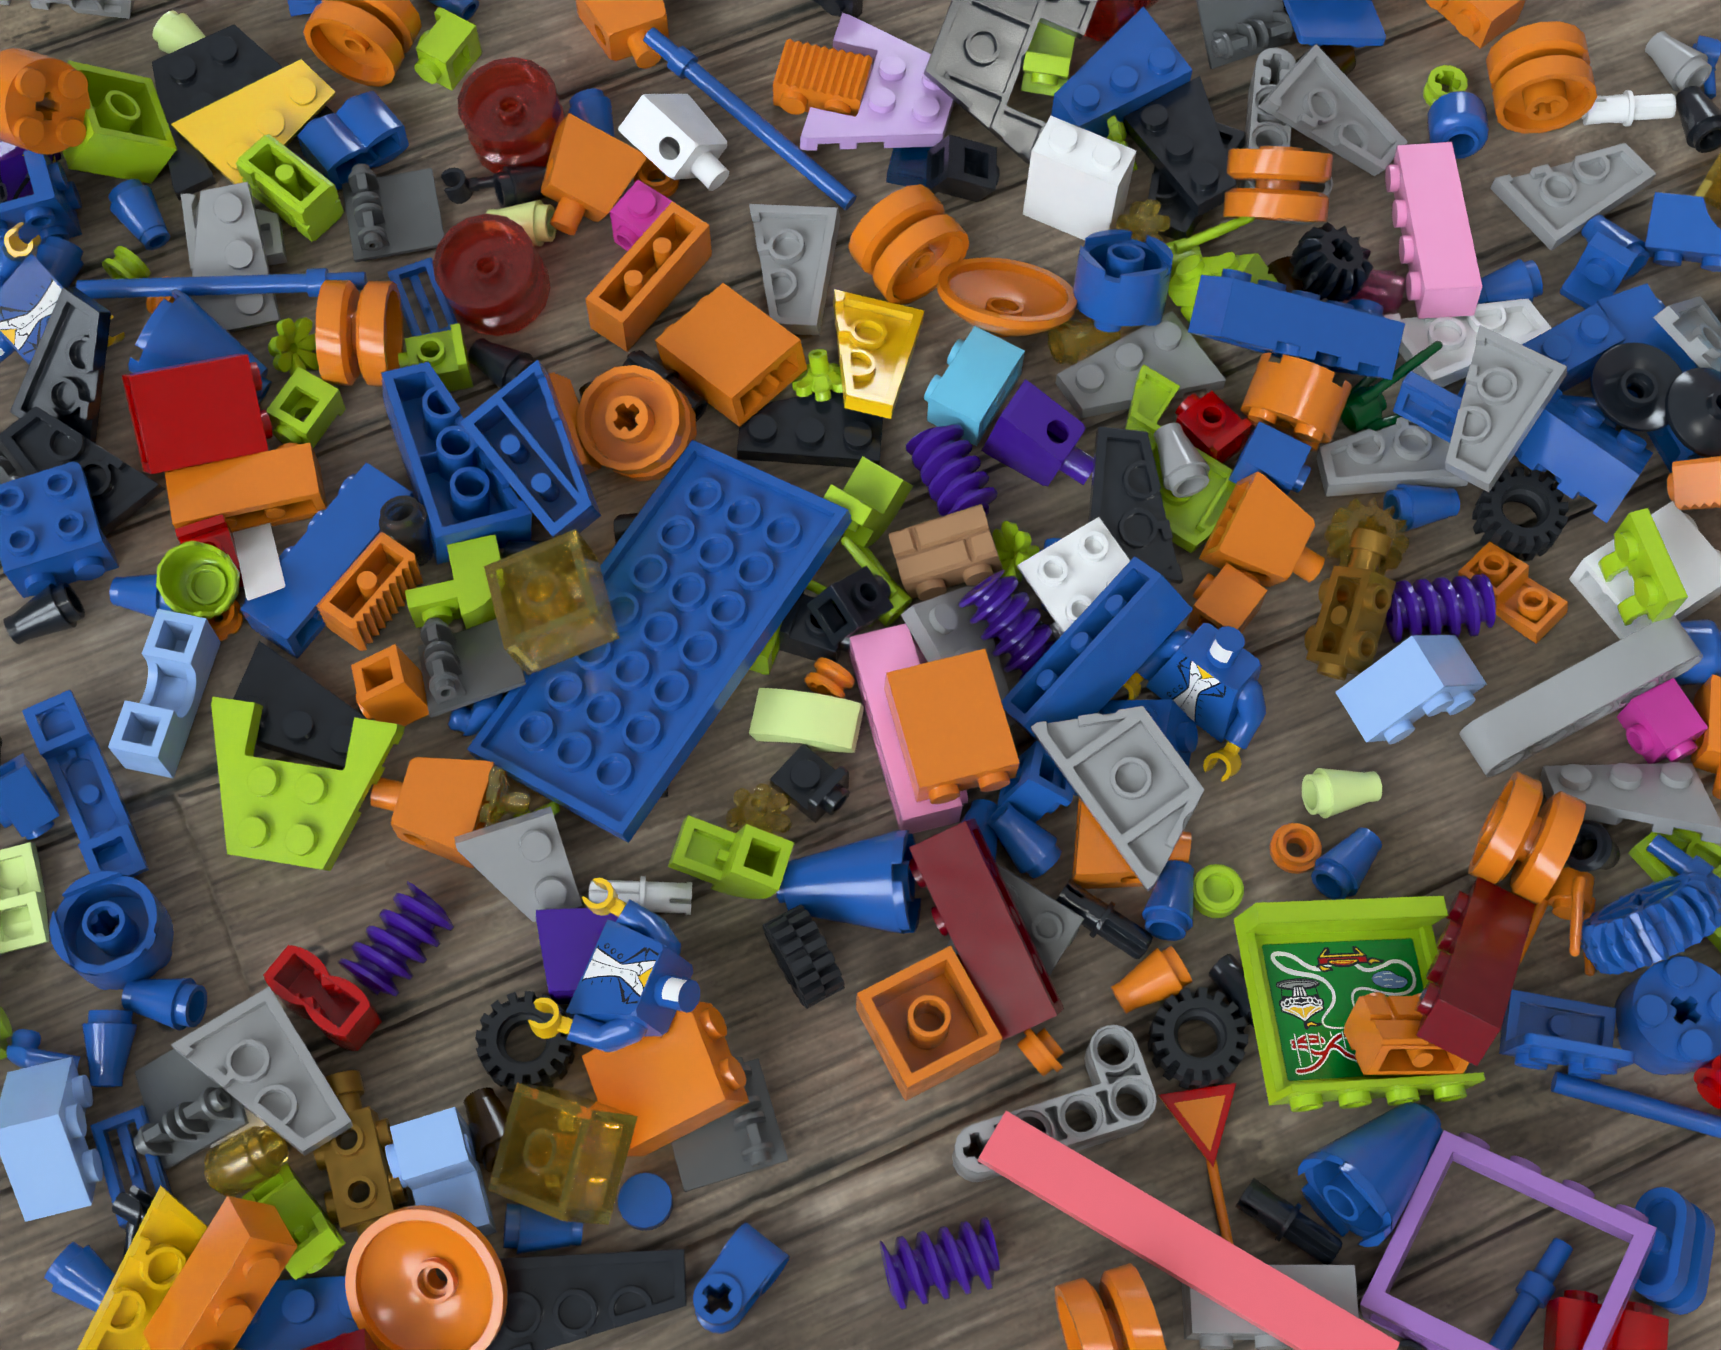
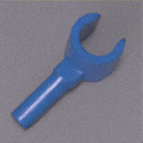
M1699 35L1697 43L1693 44L1692 48L1706 54L1708 63L1712 66V71L1704 83V94L1709 99H1713L1716 97L1715 71L1716 63L1721 53V42L1718 39Z

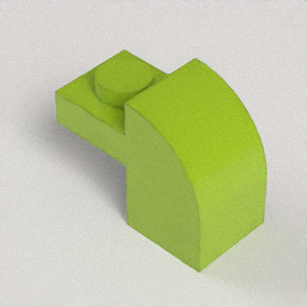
M1038 22L1028 51L1025 53L1021 91L1054 96L1068 81L1075 37Z
M862 456L844 489L842 490L831 484L823 498L849 510L852 522L843 535L848 536L860 546L867 548L875 543L891 524L913 485Z
M496 535L448 544L447 549L454 580L405 590L408 609L416 628L423 627L424 623L430 618H440L448 625L454 619L462 618L466 629L496 619L504 608L508 594L506 573Z
M688 815L683 820L668 867L712 883V890L727 895L747 899H766L780 889L794 842L748 824L744 825L737 833Z
M288 1163L284 1164L242 1196V1199L276 1207L298 1246L285 1266L295 1280L301 1279L307 1273L311 1274L322 1269L331 1261L335 1252L346 1244L335 1225L331 1223L322 1207Z

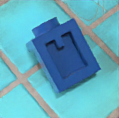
M1597 231L1586 246L1576 267L1562 285L1560 294L1584 309L1595 305L1598 300L1614 295L1638 254Z

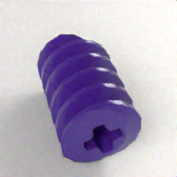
M952 424L946 427L938 426L924 430L914 436L906 444V451L912 455V463L920 471L922 482L929 486V495L931 499L937 502L938 513L941 516H945L982 504L987 517L989 505L997 498L998 492L993 487L983 488L988 483L989 476L984 471L975 472L980 467L981 461L976 455L968 456L972 451V444L968 440H960L964 435L963 427L959 424Z
M1001 570L971 589L958 605L960 608L974 604L977 606L978 609L969 620L970 623L988 622L989 625L980 636L981 639L984 641L995 637L999 638L1000 642L992 651V654L996 657L1009 653L1011 658L1003 667L1005 673L1020 669L1022 671L1018 679L1020 681L1057 640L1046 642L1052 633L1051 627L1048 624L1035 626L1041 617L1040 611L1037 608L1023 610L1030 600L1029 595L1026 592L1012 594L1018 585V579L1015 576L1000 578L1005 571Z
M1484 574L1474 575L1470 580L1466 576H1455L1451 582L1446 577L1435 578L1432 583L1427 579H1417L1412 585L1407 580L1397 581L1392 594L1391 605L1385 618L1393 643L1401 642L1403 628H1408L1411 637L1412 635H1422V628L1427 626L1429 635H1441L1442 625H1446L1449 635H1456L1458 638L1461 624L1465 623L1470 637L1478 636L1481 622H1485L1488 628H1492L1495 623L1496 606L1493 587L1490 579Z
M408 881L407 885L413 897L402 893H396L393 897V901L400 913L383 909L379 914L386 929L370 925L367 927L365 932L372 946L355 942L351 949L358 962L343 958L338 961V964L348 974L377 996L380 992L397 996L400 993L392 980L394 975L411 980L413 974L408 968L406 961L411 959L423 964L427 961L419 946L422 942L435 947L441 944L433 931L436 926L452 931L454 928L445 910L421 889Z
M982 1217L980 1220L978 1235L967 1221L961 1222L959 1224L957 1240L954 1239L946 1226L940 1227L937 1233L936 1245L932 1243L925 1231L918 1232L914 1250H912L903 1236H899L895 1239L893 1255L889 1253L882 1241L879 1242L889 1290L901 1310L907 1309L909 1291L913 1290L923 1305L929 1303L931 1286L937 1287L944 1300L950 1299L952 1281H957L966 1295L972 1293L974 1276H979L987 1290L993 1289L994 1273L1000 1269L996 1242L987 1217Z

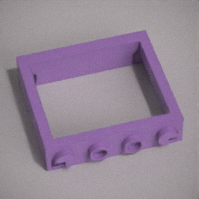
M1444 1130L1362 1298L1360 1308L1363 1318L1406 1340L1416 1342L1426 1350H1500L1389 1295L1452 1161L1630 1243L1582 1349L1607 1350L1654 1244L1657 1228L1648 1224V1218L1634 1208L1622 1204H1617L1613 1208L1595 1200V1194L1577 1182L1563 1180L1562 1184L1541 1175L1542 1170L1525 1158L1511 1156L1508 1160L1489 1151L1490 1146L1472 1134L1460 1132L1459 1136H1456Z

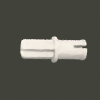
M1625 90L1623 94L1600 95L1597 96L1592 108L1581 118L1583 119V125L1623 123L1625 127L1631 126L1633 120L1668 119L1675 115L1676 98L1673 94L1634 96L1631 90Z
M640 876V881L607 880L616 890L618 898L625 903L631 899L651 912L685 913V915H691L692 882L646 881V876ZM591 881L589 900L595 904L603 902L607 898L608 891Z

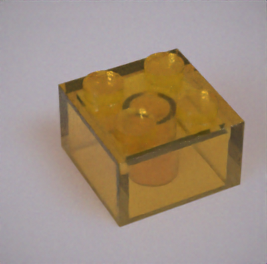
M576 529L484 566L504 649L527 675L620 638L598 557Z
M517 1082L488 1191L561 1221L609 1225L638 1116L564 1089Z

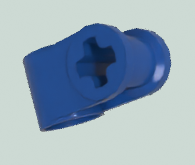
M746 1222L742 1224L728 1240L715 1263L694 1290L693 1304L698 1322L704 1329L712 1333L724 1334L732 1331L740 1324L758 1298L765 1294L776 1281L788 1263L790 1256ZM725 1293L728 1294L730 1310L725 1312L719 1308L713 1314L709 1313L710 1306L707 1298L712 1295L720 1299Z

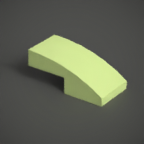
M759 688L749 734L756 741L802 743L812 751L855 753L864 706L859 702L829 695L796 690Z
M31 842L0 850V954L49 942L48 916L42 873L36 844Z

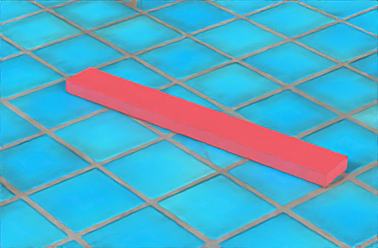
M1005 1111L978 1158V1162L1294 1350H1397L1400 1342L1008 1111Z

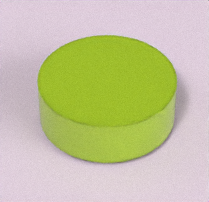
M1212 864L1202 868L1194 878L1193 905L1200 913L1210 918H1224L1231 915L1238 908L1244 895V886L1236 871L1222 864Z

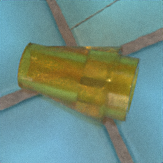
M1071 319L1057 328L1049 330L1048 346L1051 355L1057 363H1067L1072 366L1120 340L1121 331L1103 332L1095 328L1093 319Z

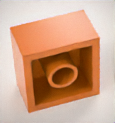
M951 945L857 993L856 1010L905 1101L999 1052L1002 1036Z

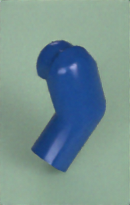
M503 693L475 702L471 709L464 706L452 710L448 720L449 728L454 731L463 732L462 736L476 735L501 703Z
M28 1029L16 1030L11 1037V1046H6L8 1060L21 1069L73 1057L77 1069L80 1056L40 1050L41 1035L39 1032Z

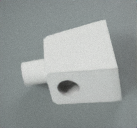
M643 94L618 128L622 135L668 177L674 180L698 178L709 191H713L720 187L729 176L727 168L718 160L727 148V140L688 94Z

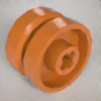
M322 0V3L315 7L303 31L307 45L317 58L330 69L351 81L377 87L391 83L404 60V54L409 52L422 27L419 13L410 0Z
M1551 21L1520 27L1503 36L1495 43L1486 58L1497 120L1507 130L1528 134L1544 133L1563 128L1585 115L1592 108L1597 98L1585 34L1575 25L1561 21Z
M1259 146V149H1229L1227 174L1236 180L1256 181L1255 188H1232L1225 192L1223 217H1255L1257 220L1327 222L1329 197L1321 192L1301 191L1300 187L1301 184H1323L1329 181L1332 176L1333 155L1303 151V148L1285 146Z
M920 184L906 186L878 202L860 220L851 235L848 247L851 256L862 270L872 275L875 286L890 303L902 305L916 301L936 289L940 272L951 263L961 262L966 256L970 243L967 233L953 217L945 214L943 204L929 188Z
M325 280L322 283L317 300L315 339L319 372L323 381L332 386H352L361 373L369 386L382 387L381 372L400 368L398 353L403 352V311L397 284L393 281H368L360 294L355 284L350 280Z
M637 365L619 366L597 376L583 392L577 410V431L586 452L604 467L613 470L621 476L637 481L659 480L667 475L692 440L695 441L697 436L696 414L687 396L655 371Z
M1517 771L1510 777L1485 819L1470 861L1468 874L1496 884L1503 880L1513 867L1510 878L1512 893L1537 905L1548 895L1569 857L1584 819L1586 802L1560 791L1549 797L1539 812L1543 799L1542 782Z
M1131 1263L1103 1272L1099 1283L1100 1297L1096 1289L1085 1278H1079L1055 1287V1302L1067 1350H1167L1145 1283L1138 1270Z

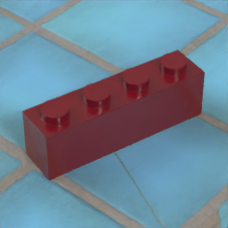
M975 818L959 823L909 847L913 855V859L909 860L912 875L922 889L928 887L936 906L931 908L934 922L943 936L950 935L958 952L956 955L1001 1034L1002 1040L1049 1020L1064 1010L1062 1002Z
M1480 877L1476 879L1468 894L1462 891L1457 893L1448 910L1446 919L1449 921L1436 945L1439 951L1426 975V979L1429 982L1424 988L1415 1008V1011L1423 1014L1416 1036L1478 1066L1501 1030L1535 910V904Z

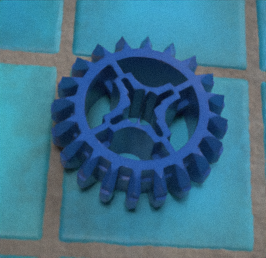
M1682 873L1676 877L1669 876L1662 881L1652 882L1648 886L1640 889L1636 888L1633 892L1620 896L1619 899L1604 905L1601 910L1593 912L1590 918L1585 919L1582 926L1581 941L1583 944H1581V947L1588 960L1602 974L1619 975L1625 971L1633 972L1644 966L1649 967L1658 961L1667 960L1674 954L1685 952L1686 948L1701 943L1704 937L1712 935L1721 926V897L1716 887H1712L1707 876H1703L1701 873Z

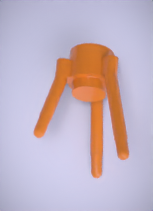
M1570 867L1561 870L1548 895L1540 904L1535 906L1520 963L1529 948L1548 905L1553 907L1552 913L1555 916L1570 920L1569 953L1574 957L1580 954L1583 922L1585 919L1590 918L1595 910L1596 899L1592 897L1595 878L1592 874L1577 871ZM1583 951L1585 974L1590 977L1594 976L1596 972L1595 966L1588 960Z

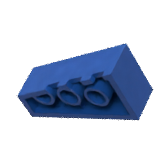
M1223 269L1221 277L1201 275L1188 333L1259 353H1272L1271 356L1280 359L1283 354L1294 356L1323 366L1336 373L1392 380L1405 323L1354 310V306L1347 303L1331 300L1323 302L1320 301L1321 296L1318 294L1300 290H1292V293L1286 292L1287 285L1259 279L1257 284L1250 282L1251 274L1238 270Z
M424 362L381 372L384 405L437 565L450 562L447 549L448 544L494 534L500 549L504 548L509 540L531 541L532 513L524 501L518 499L509 482L461 425L460 422L464 419L461 415V409L430 363Z
M1466 381L1457 394L1461 398H1463ZM1557 389L1514 455L1518 458L1519 462L1532 471L1539 470L1545 472L1549 470L1553 473L1559 483L1557 489L1570 498L1575 499L1579 495L1587 497L1597 504L1593 514L1607 523L1641 474L1653 452L1645 448L1647 446L1646 441L1637 434L1622 429L1620 432L1603 423L1605 418L1598 411L1584 404H1579L1578 407L1562 399V392L1560 389Z

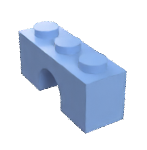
M163 609L157 610L142 651V655L148 665V679L145 692L139 703L124 701L108 746L124 768L174 779L221 643L206 618Z

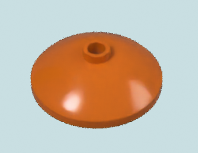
M990 257L964 259L961 262H954L946 266L940 272L938 278V294L953 313L971 325L999 337L1027 336L1055 329L1072 318L1076 311L1077 299L1073 294V287L1067 281L1046 269L1021 261Z
M425 1205L407 1206L393 1210L380 1217L361 1234L348 1259L345 1289L349 1309L358 1329L365 1328L379 1350H486L502 1326L507 1308V1283L500 1259L481 1231L469 1221L451 1211ZM436 1268L444 1272L448 1279L447 1282L437 1276Z

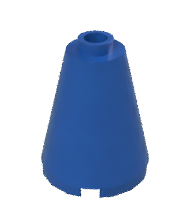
M177 289L171 291L175 301L171 303L163 299L148 319L135 344L143 349L139 361L130 357L128 363L129 371L135 373L228 355L248 354L249 362H256L261 375L262 390L256 391L258 403L260 404L272 384V381L266 379L268 368L191 297Z
M895 830L788 861L780 889L776 892L779 903H786L788 910L802 905L809 912L810 916L900 934L915 933L919 925L921 898H915L916 880L909 867V860L913 859L909 847L916 844L915 838L912 833H909V830Z
M1407 1102L1396 1106L1310 1153L1298 1167V1176L1305 1172L1308 1182L1302 1188L1306 1200L1316 1214L1342 1237L1351 1231L1363 1238L1358 1245L1363 1247L1379 1246L1389 1237L1439 1142L1443 1133L1439 1117L1426 1105Z

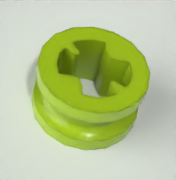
M1451 65L1438 66L1431 71L1423 89V97L1431 107L1439 97L1445 94L1466 91L1468 79L1459 68ZM1441 84L1448 85L1449 92L1442 91Z
M117 246L114 249L115 257L113 259L106 258L102 262L104 270L112 279L148 278L151 275L146 264L132 251L123 246Z

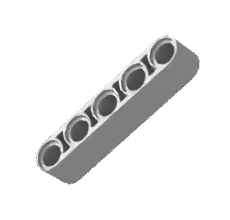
M1673 615L1671 618L1656 621L1483 714L1466 725L1459 735L1486 777H1492L1627 705L1632 698L1682 675L1702 660L1703 655L1676 616Z

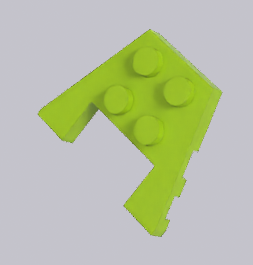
M1143 364L1136 377L1125 429L1148 432L1161 486L1160 494L1166 519L1169 520L1173 535L1172 542L1192 553L1208 541L1236 483L1228 480L1233 470L1196 448L1210 468L1208 485L1199 493L1184 498L1175 497L1171 490L1164 487L1154 433L1161 427L1157 423L1175 397L1180 386Z
M212 697L211 708L227 854L331 871L361 815V812L358 810L372 784L377 785L385 770V767L382 765L393 745L399 744L404 734L405 726L354 717L344 770L253 757L263 705Z

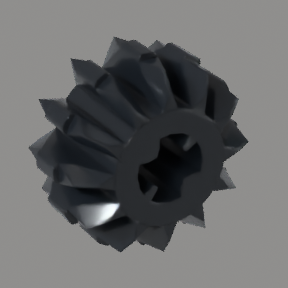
M1327 222L1322 227H1313L1298 241L1299 244L1293 250L1289 260L1294 267L1291 277L1302 281V291L1310 290L1312 293L1320 295V301L1325 298L1338 302L1349 301L1363 289L1364 283L1370 277V272L1374 268L1368 261L1371 251L1359 245L1360 237L1353 238L1350 236L1345 226L1336 230L1332 224Z

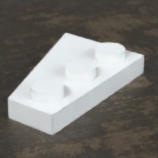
M1529 299L1477 304L1475 314L1472 316L1424 319L1412 317L1401 319L1399 313L1383 315L1385 318L1405 323L1399 353L1406 362L1435 341L1442 342L1443 347L1413 370L1414 373L1440 387L1467 377L1476 346L1479 325L1521 345L1551 329V326Z

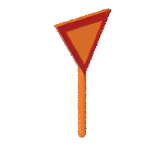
M1236 1083L1160 1094L1158 1097L1206 1159L1220 1234L1222 1238L1234 1244L1216 1156Z

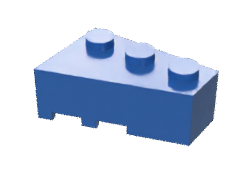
M1143 6L1054 94L1051 116L1107 138L1109 135L1107 119L1115 115L1119 122L1122 121L1124 124V116L1189 82L1193 70Z
M536 360L460 422L552 537L562 546L566 545L601 516L551 379L539 360Z

